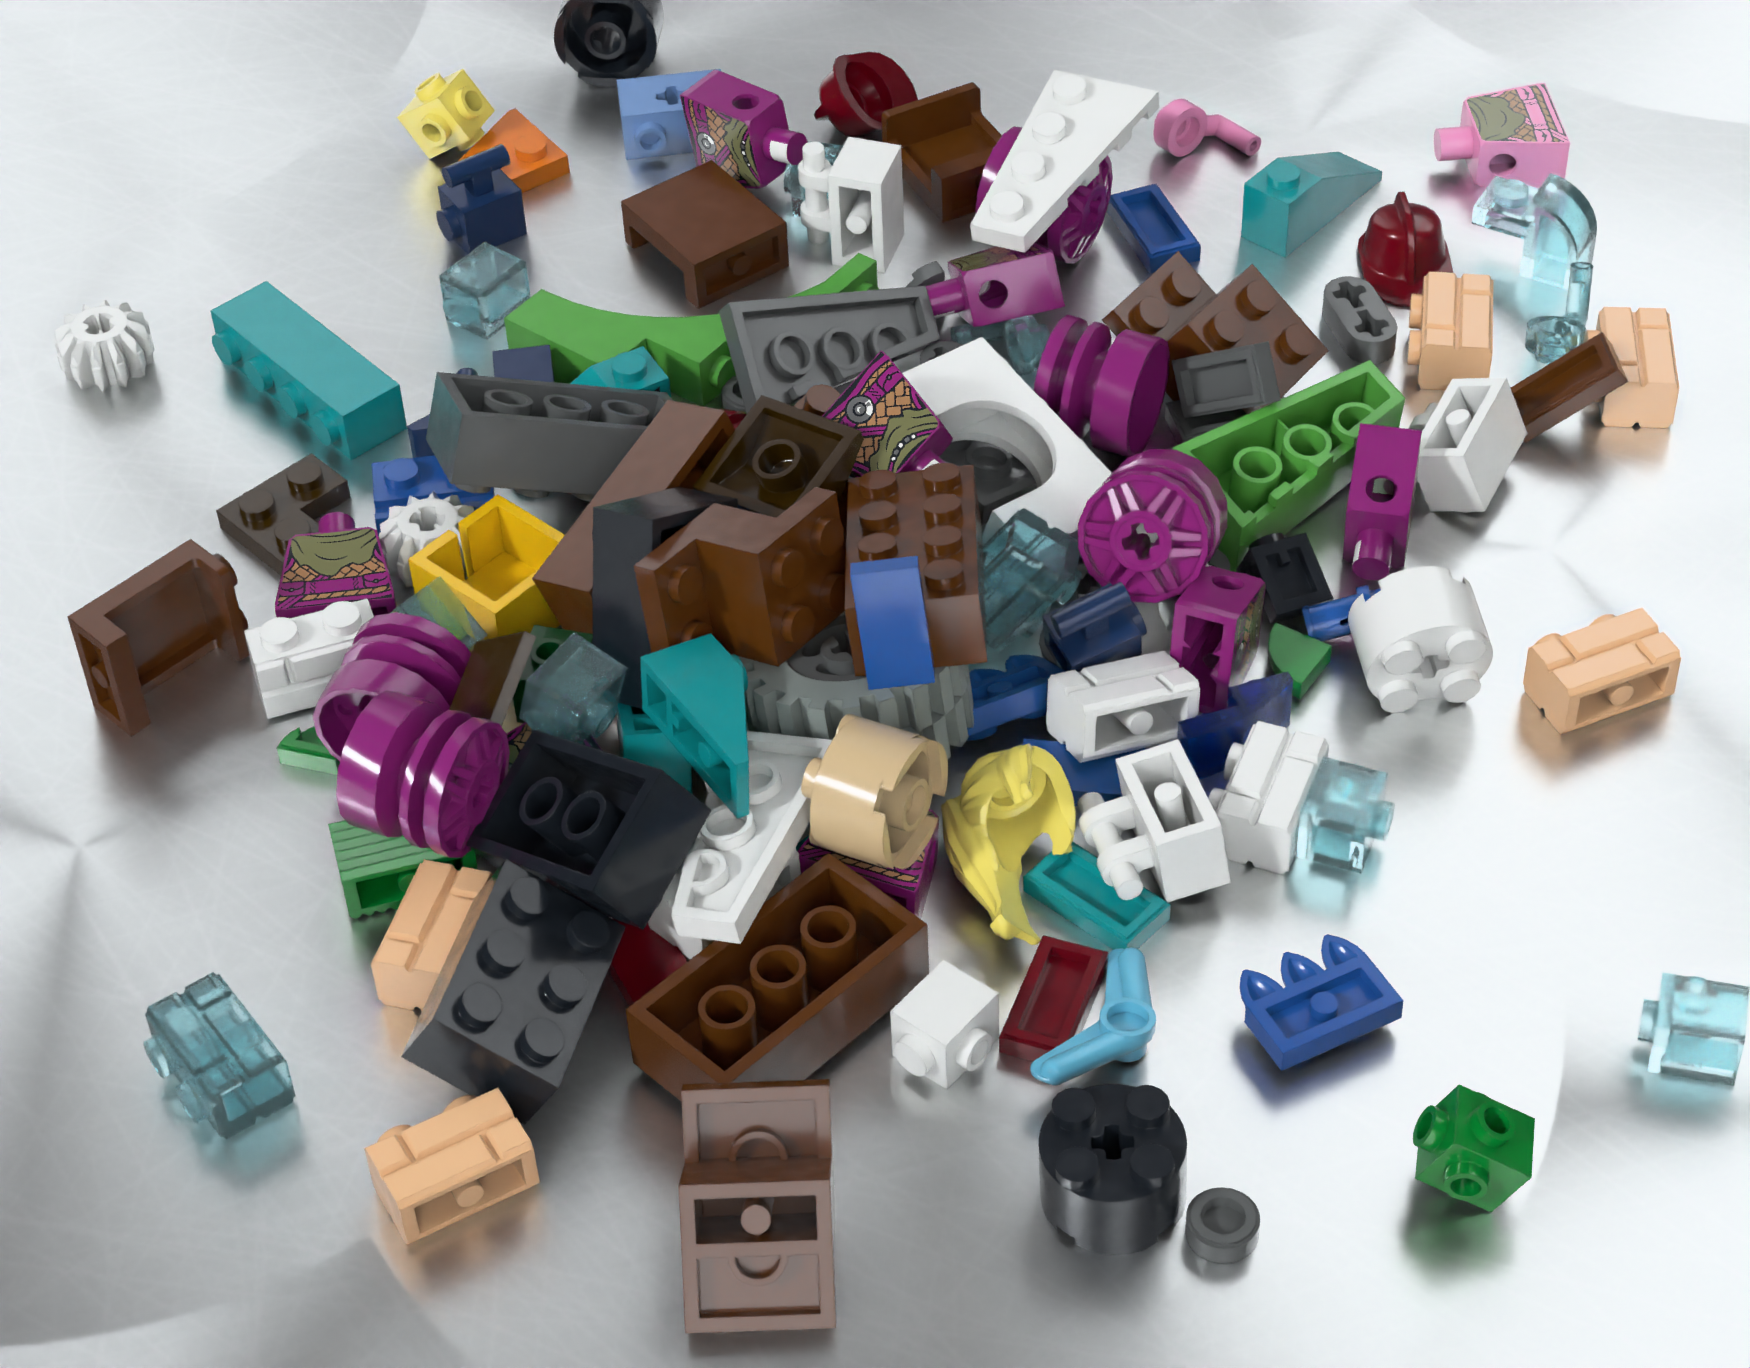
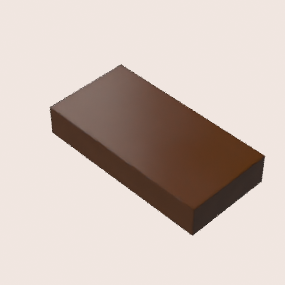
M1603 332L1511 387L1527 431V435L1523 440L1524 443H1527L1628 382L1613 345Z

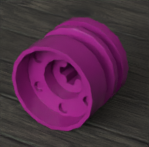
M1013 126L1001 136L992 149L978 188L975 213H977L1023 127ZM1108 155L1099 164V174L1087 187L1083 185L1077 187L1067 198L1068 207L1038 238L1037 242L1053 251L1055 260L1075 264L1086 255L1096 240L1106 215L1112 188V163Z
M1066 315L1058 321L1049 336L1036 374L1034 391L1080 439L1083 440L1090 430V438L1094 448L1124 457H1131L1144 451L1160 415L1169 375L1170 352L1168 342L1161 337L1125 329L1117 335L1112 343L1110 329L1107 325L1095 321L1088 326L1087 321L1084 319Z
M1149 449L1128 457L1087 500L1078 522V549L1088 573L1102 587L1109 583L1114 585L1122 582L1133 602L1157 603L1180 595L1191 582H1194L1199 577L1221 543L1227 529V499L1218 478L1200 460L1183 452L1171 449ZM1140 523H1143L1147 533H1157L1158 538L1154 543H1151L1148 534L1137 533L1136 528Z
M398 612L374 616L360 627L352 646L348 648L344 655L341 667L334 672L317 702L313 714L317 736L329 753L340 761L345 742L357 717L373 698L386 690L402 692L437 703L443 713L450 709L471 656L470 651L463 642L446 628L423 617Z
M386 690L368 703L357 717L345 742L338 767L336 788L340 815L349 825L385 837H401L403 835L410 845L419 848H431L434 853L449 858H462L472 850L466 846V843L476 826L482 822L494 795L508 773L510 752L507 734L497 722L485 718L471 717L469 713L447 710L443 713L437 703L402 692Z

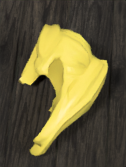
M1028 743L1011 749L989 753L977 759L965 774L961 786V795L946 800L941 805L945 850L953 866L955 876L988 911L992 920L990 927L994 934L1006 941L1016 937L1030 945H1037L1041 939L1028 922L1019 891V880L1022 873L1021 857L1033 841L1043 833L1049 834L1052 840L1053 855H1063L1072 852L1071 844L1076 828V811L1071 787L1060 763L1045 749L1031 746Z

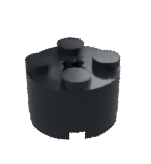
M563 0L554 29V44L559 58L564 64L567 62L578 72L577 77L595 86L617 87L616 80L636 78L646 68H649L655 58L664 21L661 0Z
M1103 1084L1084 1089L1068 1088L1055 1096L1052 1101V1109L1042 1123L1038 1144L1040 1198L1047 1220L1056 1230L1057 1225L1065 1233L1074 1237V1244L1094 1253L1106 1255L1131 1254L1146 1250L1156 1244L1159 1234L1165 1231L1173 1222L1174 1227L1183 1216L1186 1205L1187 1136L1180 1117L1170 1106L1168 1095L1162 1089L1152 1085L1134 1087L1122 1084Z

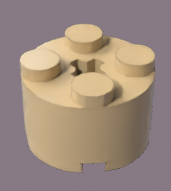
M853 714L845 715L841 719L835 737L828 746L823 759L813 758L807 765L803 775L801 791L804 797L811 799L810 842L824 849L880 867L891 869L896 867L902 870L910 867L929 843L939 819L927 815L932 796L937 794L945 797L948 781V760L943 745L916 733Z

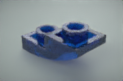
M1288 671L1228 687L1226 709L1203 713L1193 718L1178 721L1177 739H1179L1199 780L1224 771L1232 744L1236 742L1244 745L1253 724L1261 721L1285 728L1290 725L1293 678Z

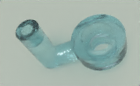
M1587 262L1571 263L1566 309L1562 317L1541 316L1528 321L1525 348L1535 354L1537 361L1550 364L1584 343L1594 269L1592 264Z
M1032 315L980 327H973L968 323L951 327L950 330L952 341L962 345L980 337H983L987 342L1004 339L1012 366L1019 376L1038 371L1042 353L1050 336L1047 326L1045 324L1038 325Z

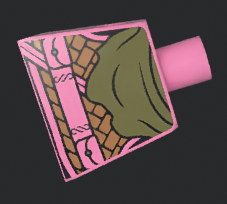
M1545 83L1468 97L1463 102L1460 127L1435 129L1434 152L1437 161L1465 159L1473 182L1478 186L1564 187L1570 141Z

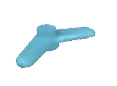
M1133 947L1120 948L1109 953L1105 1005L1100 1011L1099 1020L1031 1063L1030 1070L1035 1079L1057 1086L1111 1061L1133 1062L1145 1055L1147 1044L1152 1040L1155 1033L1156 1014L1152 1008L1145 957L1139 949Z

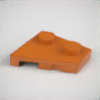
M516 108L509 110L458 160L460 161L500 144L504 145L510 157V165L500 169L521 189L522 193L570 173L568 155Z

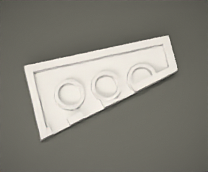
M1054 69L970 224L972 241L1025 253L1068 207L1067 198L1077 187L1081 185L1087 187L1099 174V164L1113 149L1120 151L1132 138V128L1143 117L1149 120L1160 108L1159 91Z
M747 731L750 814L739 819L734 816L705 782L708 792L705 805L712 811L697 835L693 852L687 853L671 913L678 936L741 944L810 823L811 799L804 797L802 794L801 784L807 765L813 758L823 759L832 740Z

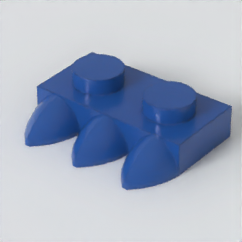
M1035 655L1010 656L1005 662L1006 672L995 669L971 670L969 675L974 703L973 728H967V740H979L991 736L997 731L998 725L1017 718L1034 719L1045 716L1047 713L1048 678H1050V675L1066 671L1048 660Z
M1329 934L1323 937L1321 955L1326 970L1307 957L1291 952L1283 953L1280 971L1285 988L1262 973L1248 969L1242 971L1239 989L1241 999L1245 1005L1244 1022L1281 1071L1402 1018L1404 1000L1367 954L1350 941Z

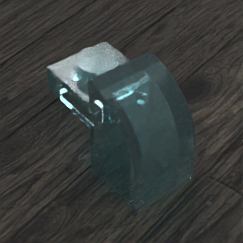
M1550 173L1540 188L1526 185L1519 180L1495 176L1474 205L1472 224L1524 239L1520 276L1573 291L1593 261L1597 236V220L1594 210L1588 199L1576 186L1558 175Z

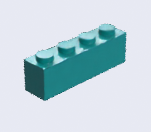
M265 281L210 310L215 335L212 336V344L221 361L228 366L233 364L248 377L256 390L259 392L266 391L280 403L283 410L291 418L295 419L298 417L313 429L317 438L324 445L334 446L352 461L407 429L400 384L269 282Z

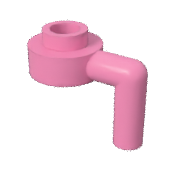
M1176 99L1163 107L1157 114L1154 122L1153 135L1155 143L1177 157L1190 154L1197 148L1203 137L1215 136L1248 156L1256 154L1261 146V138L1222 115H1206L1203 109L1186 99Z

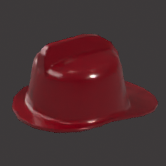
M876 52L844 54L835 58L833 70L820 84L818 92L821 105L815 111L814 117L816 121L829 120L846 137L859 138L875 131H882L881 116L884 111L916 101L918 97L913 83L905 71L893 59Z
M1405 191L1397 193L1393 204H1387L1378 208L1372 214L1367 230L1358 240V253L1364 280L1374 287L1382 301L1397 307H1410L1411 294H1422L1424 276L1428 272L1453 273L1440 218L1434 210L1427 206L1409 203Z

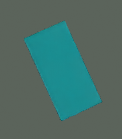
M1073 841L1071 844L1072 852L1063 855H1053L1051 851L1023 876L1024 892L1112 950L1130 947L1140 948L1170 920L1171 904L1143 887L1141 894L1136 898L1130 900L1119 898L1115 888L1104 882L1097 867L1098 857Z

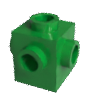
M1460 1084L1457 1085L1436 1106L1430 1105L1426 1107L1416 1122L1412 1138L1413 1144L1418 1147L1415 1179L1444 1191L1455 1199L1466 1201L1486 1211L1493 1212L1532 1178L1535 1118L1493 1100L1485 1094L1473 1091Z

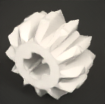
M104 300L100 306L92 308L83 304L81 313L64 315V325L55 330V347L60 368L64 371L67 380L77 381L81 389H88L98 385L102 392H105L110 385L119 384L127 387V380L129 378L144 377L145 366L154 362V345L149 324L144 319L142 312L132 311L128 302L112 307L107 300Z
M433 491L427 499L418 500L409 495L406 507H389V518L380 524L381 532L379 533V539L390 576L401 578L406 588L413 587L408 559L447 530L458 535L464 576H467L458 523L474 512L473 506L462 505L458 495H451L443 500L439 499Z

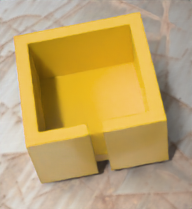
M499 494L458 523L468 577L466 580L458 535L450 530H447L408 559L418 613L431 622L446 628L455 637L474 648L477 641L523 631L531 633L534 625L552 628L560 626L532 577L565 534Z

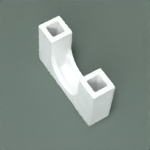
M980 337L903 372L902 374L953 437L952 442L974 440L1000 447L1018 458L1027 467L1036 481L1037 489L994 509L982 534L983 558L1010 588L1016 592L1082 558L1078 549V522L1087 500L1112 472L1087 447L1085 442L1014 371L1009 363L983 337Z

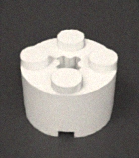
M1439 566L1413 567L1392 573L1379 580L1378 583L1381 591L1373 595L1366 602L1363 593L1354 601L1348 615L1349 628L1368 688L1379 699L1383 710L1390 713L1404 712L1412 708L1418 700L1444 697L1449 702L1459 703L1475 697L1480 692L1481 683L1479 679L1483 677L1491 665L1493 647L1473 588L1465 577H1463L1462 582L1453 579L1450 569Z

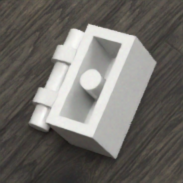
M848 137L833 166H831L830 162L825 159L823 144L819 142L806 143L802 148L803 160L798 164V179L800 185L805 188V200L801 204L800 211L801 222L807 228L808 240L814 244L825 243L829 239L830 232L832 265L844 266L855 255L860 253L876 260L877 272L885 273L904 236L901 145Z
M1507 377L1452 379L1439 403H1430L1425 412L1415 416L1408 429L1422 430L1417 483L1420 484L1430 511H1456L1463 513L1486 511L1527 435ZM1386 479L1383 488L1386 493L1393 495L1394 483Z
M1179 739L1115 759L1122 797L1104 802L1099 793L1091 792L1079 799L1078 809L1081 813L1079 827L1086 842L1092 847L1097 848L1099 853L1097 867L1104 882L1115 888L1119 898L1130 900L1141 894L1143 884L1139 874L1142 870L1151 868L1159 888L1168 903L1231 883L1222 825ZM1132 829L1136 837L1122 841L1120 837L1122 831Z

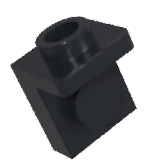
M1306 532L1284 538L1282 533H1272L1255 540L1249 545L1248 552L1236 569L1238 573L1261 578L1265 582L1266 589L1263 606L1271 624L1303 615L1302 606H1312L1334 599Z

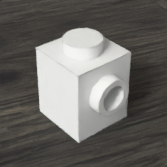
M943 959L890 1011L892 1056L896 1057L898 1062L910 1073L916 1076H926L948 1090L966 1070L974 1071L984 1062L991 1050L992 1044L999 1038V993Z

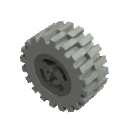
M845 611L779 667L739 657L748 676V689L744 692L749 731L833 740L841 719L847 714H853L937 741L943 745L947 759L951 757L950 745L962 747L968 739L967 728H973L974 703L968 665L936 667L935 683L869 690L866 675L855 677Z

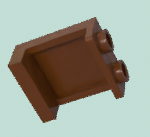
M974 82L884 111L881 116L882 142L901 145L902 178L937 218L944 223L976 212L977 192L984 167L992 149L1002 136L981 112L980 88Z
M713 160L621 201L625 242L633 249L650 242L684 273L686 299L697 309L789 267L786 221Z
M189 539L67 616L93 706L129 736L132 737L152 724L144 695L214 649H222L238 662L250 656L244 630L248 629V622L244 613L239 608L234 586L238 583L237 576L230 563L222 555L217 553L212 555L192 539Z

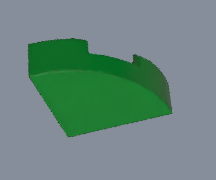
M1275 623L1269 635L1267 655L1270 666L1278 677L1277 683L1287 693L1301 699L1329 664L1332 645Z
M315 726L301 732L300 727L291 731L276 748L281 764L334 775L338 774L340 761L326 749L317 736Z

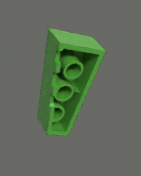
M1371 360L1173 447L1172 450H1178L1200 460L1219 480L1227 499V529L1218 550L1223 552L1228 558L1230 571L1237 572L1236 569L1248 552V547L1252 542L1272 533L1286 535L1351 482L1360 423L1399 428L1405 397Z

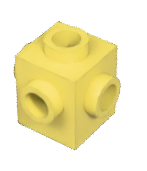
M461 69L445 78L440 73H436L423 81L414 91L416 96L397 118L427 157L431 159L454 147H457L461 152L474 145L484 135L485 132L481 127L495 110L464 69Z

